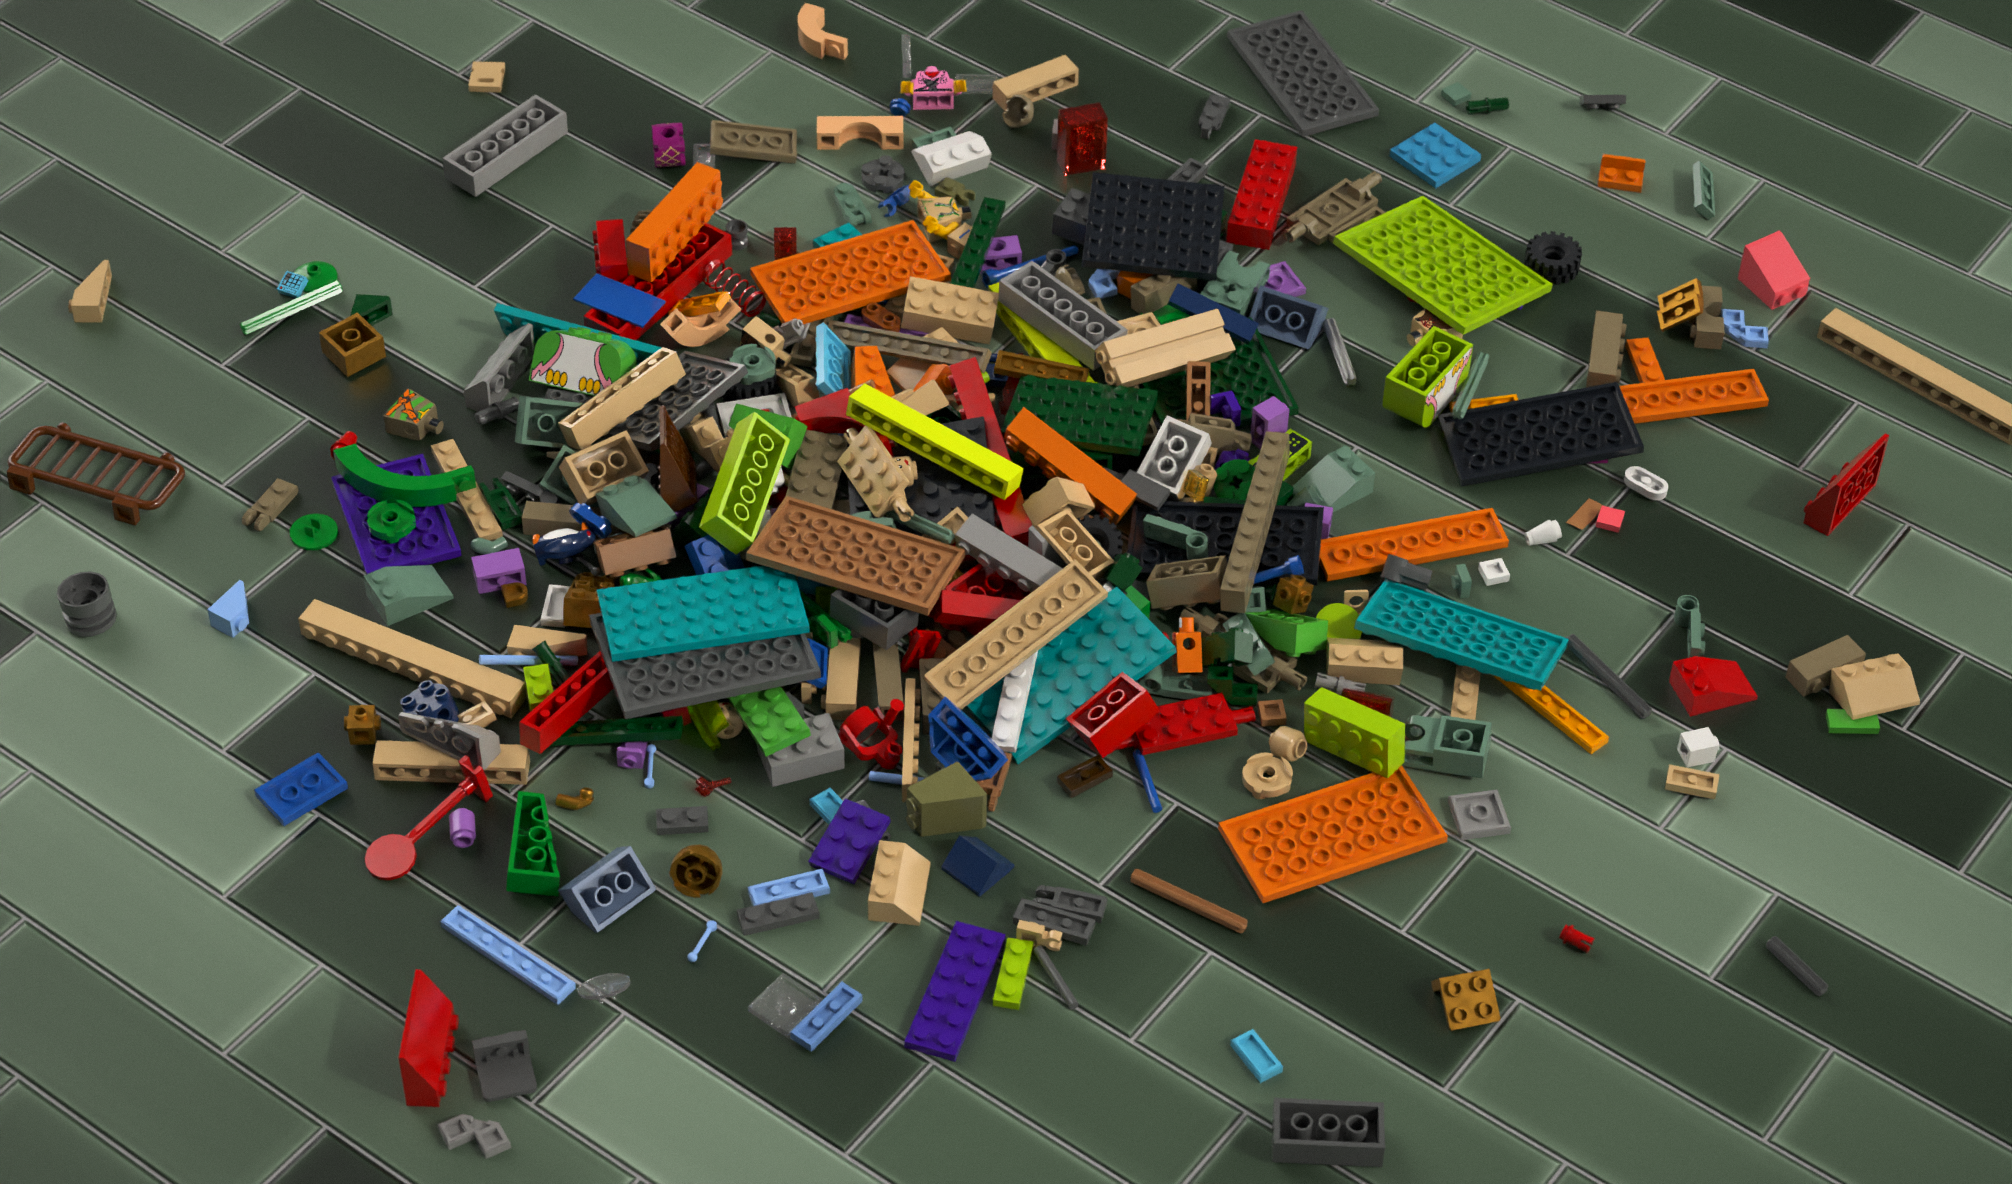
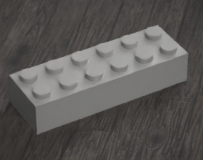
M535 94L443 157L445 178L473 196H478L567 134L566 112Z
M1033 261L999 280V302L1093 371L1101 366L1096 359L1095 350L1104 341L1127 335L1128 329Z

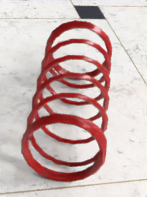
M717 259L710 262L703 271V283L719 292L717 289L723 287L724 291L726 284L733 276H739L738 283L728 293H731L732 298L734 290L741 282L745 281L747 283L746 289L738 298L732 300L739 299L738 306L740 308L743 307L741 312L747 317H754L759 314L766 303L764 293L757 291L756 286H749L748 280H741L740 274H733L732 268H725V263L722 260ZM721 263V272L714 281L709 282L711 270ZM711 267V269L709 270V273H708V276H707V282H706V281H705V276H706V273H707L708 269ZM730 269L731 276L725 284L717 287V282L722 278L725 270ZM749 288H754L755 292L750 294L744 305L740 306L742 296ZM762 294L763 299L759 306L750 312H746L747 305L754 299L755 295Z

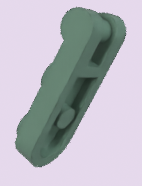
M848 183L837 185L834 188V199L846 222H849L854 227L861 223H864V225L872 223L871 214L864 206L855 187Z

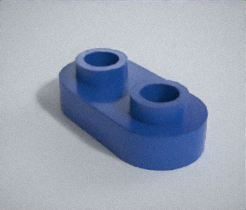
M575 503L569 510L571 516L582 525V522H585L589 529L602 539L607 538L612 532L610 521L602 515L599 517L593 513V510L587 504Z

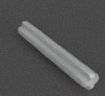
M1326 318L1323 327L1344 384L1347 386L1355 385L1357 377L1334 318Z

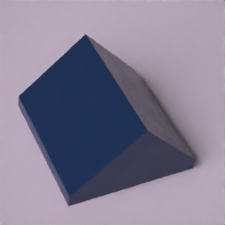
M959 835L942 865L944 872L978 897L982 896L1014 868L1012 862L979 838Z

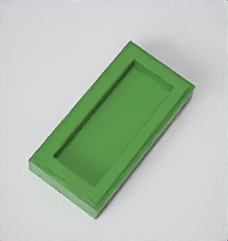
M1827 709L1826 711L1829 733L1879 734L1880 725L1877 714L1852 720L1845 709Z

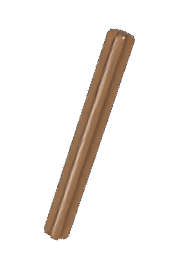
M1135 869L1131 875L1130 881L1236 932L1243 933L1247 928V919L1151 874Z

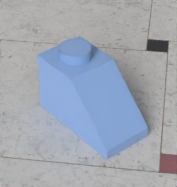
M241 580L207 609L210 625L232 638L240 631H243L249 624L244 582Z

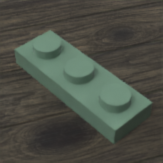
M1701 161L1693 164L1692 175L1694 181V208L1698 214H1702L1709 220L1715 216L1713 173Z

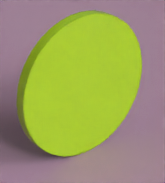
M1334 603L1327 605L1316 616V618L1328 620V638L1360 639L1362 631L1354 629L1359 614L1346 604Z

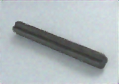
M1575 634L1566 637L1569 639L1567 647L1640 718L1645 719L1651 714L1652 708Z

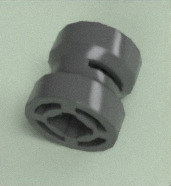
M740 219L729 221L725 227L726 233L731 235L732 250L745 249L748 246L747 223Z

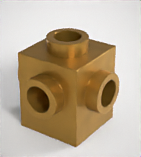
M1301 575L1280 578L1273 605L1289 614L1306 612L1311 601L1314 585L1306 582V579Z
M375 705L349 706V715L344 716V730L348 731L350 745L375 744L376 730H381V716L376 715Z

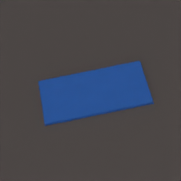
M598 273L573 298L574 301L641 328L666 303L665 300Z

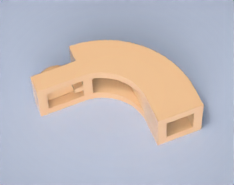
M805 3L798 14V39L800 45L809 54L819 59H822L824 55H829L845 60L848 56V39L821 30L825 25L824 8Z
M732 298L728 300L719 312L696 317L684 316L676 308L660 325L678 343L684 346L697 347L715 341L730 330L726 324L742 309Z

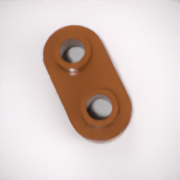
M869 303L862 308V320L872 328L894 332L900 331V318L877 303Z

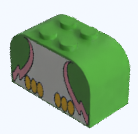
M569 327V330L549 331L543 334L535 345L529 381L596 396L636 367V356L633 349L627 343L612 339V334L594 333L591 332V329L583 327Z

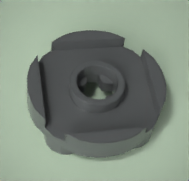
M881 156L879 159L872 160L862 166V184L872 192H876L877 189L883 190V193H892L903 185V180L905 179L904 168L900 163L892 160L890 156Z

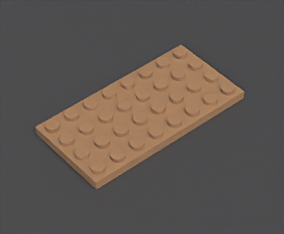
M789 496L784 498L746 552V560L927 616L939 599L941 591L946 588L965 558V549Z

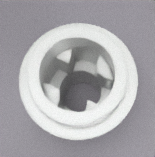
M1547 520L1524 533L1529 546L1557 542V539L1562 538V532L1556 520Z

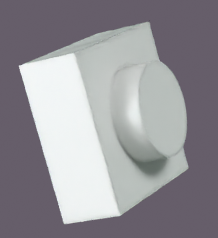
M1502 558L1479 562L1478 570L1486 586L1509 581L1510 573Z

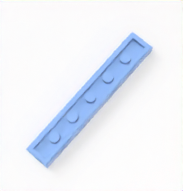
M459 905L440 921L443 929L557 1005L576 989L575 982Z

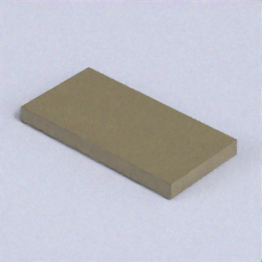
M711 120L710 154L796 163L797 130Z

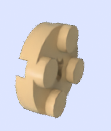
M1258 753L1247 760V764L1242 770V782L1246 789L1252 792L1254 798H1272L1290 791L1293 770L1286 759L1281 757V760L1275 758L1272 753ZM1263 773H1267L1268 775L1273 776L1267 778L1263 776Z

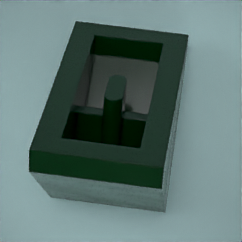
M356 294L350 316L358 313L373 326L393 315L391 298L380 295Z

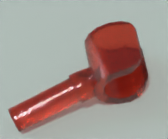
M700 777L696 780V784L699 787H696L695 790L702 796L707 797L712 793L713 789L730 784L731 778L728 777L709 782L704 777Z

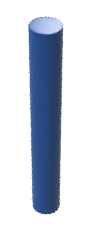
M1136 750L1133 752V757L1152 811L1159 813L1162 811V806L1144 755L1141 754L1140 750Z

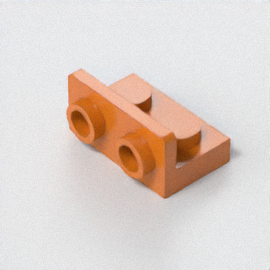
M1603 154L1598 187L1641 193L1646 161L1644 159Z

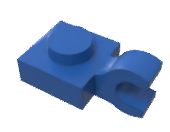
M910 184L898 188L885 201L879 203V208L884 206L888 208L887 214L884 215L885 218L896 213L897 204L902 206L910 200L908 197L910 196Z

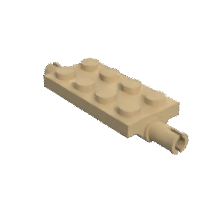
M865 425L860 433H858L857 429L849 428L843 437L850 446L837 462L874 516L880 518L886 512L894 510L901 521H909L911 519L910 516L913 517L914 511L906 502L907 498L904 491L910 483L873 429Z

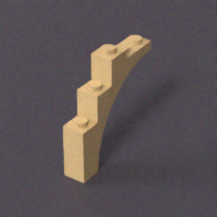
M713 416L698 419L679 429L687 448L701 455L719 473L731 437H722ZM767 504L766 510L771 511L769 505Z

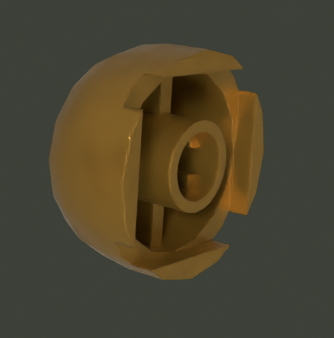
M698 844L687 846L679 851L672 861L669 874L674 881V887L686 896L698 898L700 894H712L719 887L723 868L721 860L715 851L707 846Z

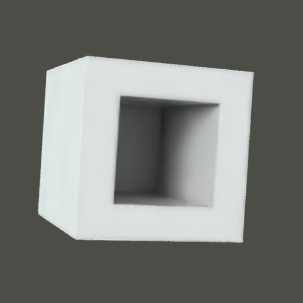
M1709 727L1681 733L1677 750L1686 767H1693L1715 762L1716 754L1719 750V741L1716 736H1713Z

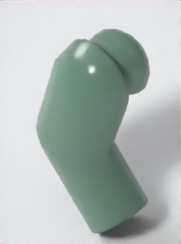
M503 536L494 541L478 537L471 541L470 546L476 553L485 555L503 550L508 547V543Z

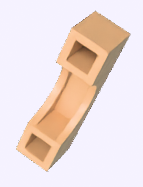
M817 116V150H839L845 142L857 138L872 140L881 149H903V116Z

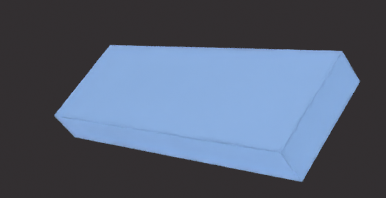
M823 869L748 886V894L753 906L811 892L814 897L830 893V887Z

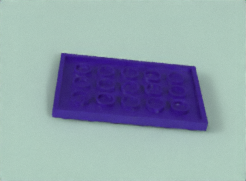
M423 454L376 465L384 470L401 475H431ZM341 474L331 477L333 488L366 575L383 567L429 565L462 556L459 543L443 504L412 507L416 519V527L408 535L400 538L398 542L387 543L385 540L373 536L368 530L367 525L368 511L372 506L381 501L364 495L353 488Z

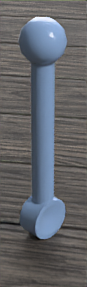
M649 744L646 748L649 755L647 778L644 780V786L648 789L654 787V780L652 779L653 755L656 752L654 744Z
M715 921L707 922V930L693 952L688 954V961L695 962L697 960V954L711 932L717 929Z

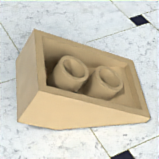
M943 327L923 336L958 343ZM900 358L887 370V374L903 391L908 388L914 389L928 368L936 364Z

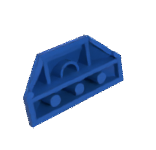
M944 697L929 713L931 753L945 767L958 761L977 782L991 779L1008 761L1004 751L947 697Z

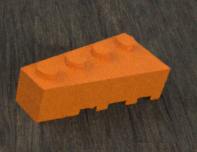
M855 347L851 364V387L853 388L873 380L876 390L890 397L894 396L895 392L878 347Z

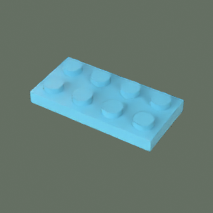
M823 322L816 326V387L820 393L828 395L845 388L851 389V351Z

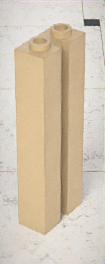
M1214 309L1104 341L1095 350L1096 359L1101 364L1105 373L1106 382L1109 385L1131 387L1185 371L1187 361L1212 363L1225 359L1236 348L1229 333L1225 334L1223 329L1225 324L1219 310Z

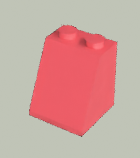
M1781 231L1772 233L1744 247L1738 279L1771 310L1806 295L1810 277Z

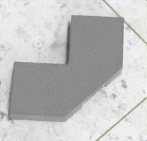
M461 1114L438 1124V1130L449 1150L475 1139L487 1159L511 1148V1143L499 1122L491 1120L485 1122L473 1119V1116Z

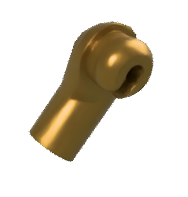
M584 787L580 790V795L576 797L559 793L556 798V806L579 810L593 802L594 797L592 796L594 792L591 788Z

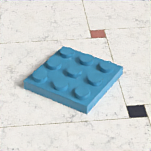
M1436 123L1390 149L1389 154L1391 158L1435 189L1481 161V154Z

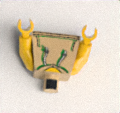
M916 180L910 184L909 193L912 198L918 197V218L929 243L941 239L947 240V236L961 226L962 220L972 218L969 206L958 208L952 197L932 196L924 191L923 185Z

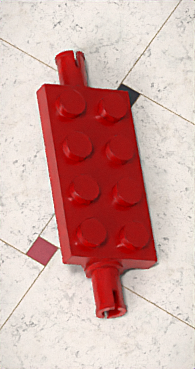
M1223 693L1157 706L1160 711L1150 721L1135 731L1131 737L1117 746L1114 751L1133 747L1134 749L1139 748L1142 755L1237 736V725L1255 722V712L1252 706L1237 710L1229 709Z

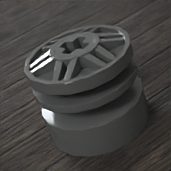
M92 571L79 572L70 575L58 586L57 597L65 624L74 635L82 637L95 636L104 633L115 623L117 612L106 578L100 573Z

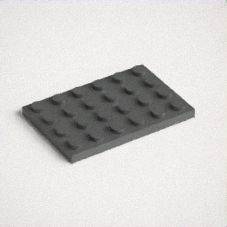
M684 351L678 357L686 375L680 378L678 383L665 389L659 397L650 400L641 410L635 411L627 417L626 421L617 424L609 430L607 435L600 438L608 439L627 430L637 448L653 452L660 448V406L664 405L677 430H679L685 424L690 423L701 411L706 410L713 401L723 396L730 387L739 383L741 378L748 373L747 368L743 364Z

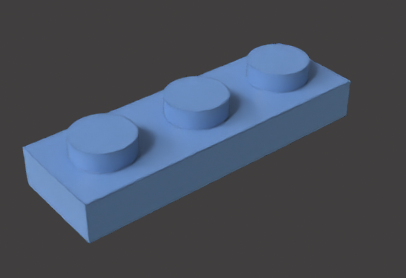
M841 982L790 1032L791 1039L812 1052L862 1002V994Z

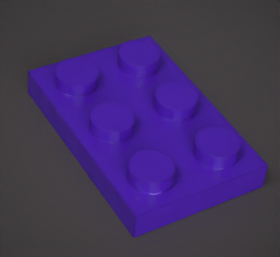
M845 798L808 860L809 865L816 869H823V872L855 884L878 845L879 840L891 822L890 817Z

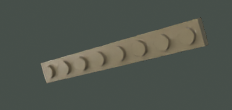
M830 320L828 324L831 331L850 349L860 346H877L882 355L925 363L947 364L949 366L976 357L981 373H985L992 354L987 348L833 320Z

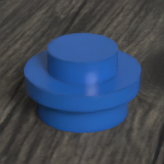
M897 98L890 102V112L894 116L905 117L911 110V106L905 99Z

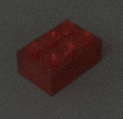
M1100 102L1058 110L1057 162L1064 176L1106 168L1108 118Z

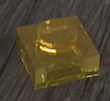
M1188 470L1183 492L1196 501H1204L1209 478L1197 470Z

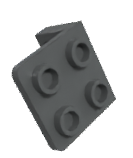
M526 1030L511 1031L507 1034L483 1037L472 1041L484 1101L492 1102L534 1093L537 1090Z

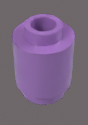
M466 808L456 809L449 815L450 839L456 847H469L476 838L475 815Z

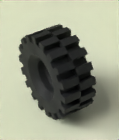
M1551 231L1548 235L1546 232H1542L1541 236L1536 234L1534 239L1531 238L1527 244L1524 265L1550 283L1555 282V285H1560L1561 281L1566 284L1569 282V278L1571 280L1575 279L1579 273L1582 258V248L1579 246L1578 241L1573 242V237L1568 236L1566 238L1564 237L1565 233L1561 232L1560 235H1556L1555 231Z
M776 367L773 377L760 382H753L751 385H744L739 382L725 391L722 397H725L726 402L774 395L777 389Z
M1085 515L1082 520L1077 518L1091 536L1100 542L1101 547L1112 559L1117 554L1122 553L1123 540H1121L1120 531L1117 532V526L1114 523H1108L1109 519L1106 517L1103 520L1099 519V515H1094V518H1089V515Z

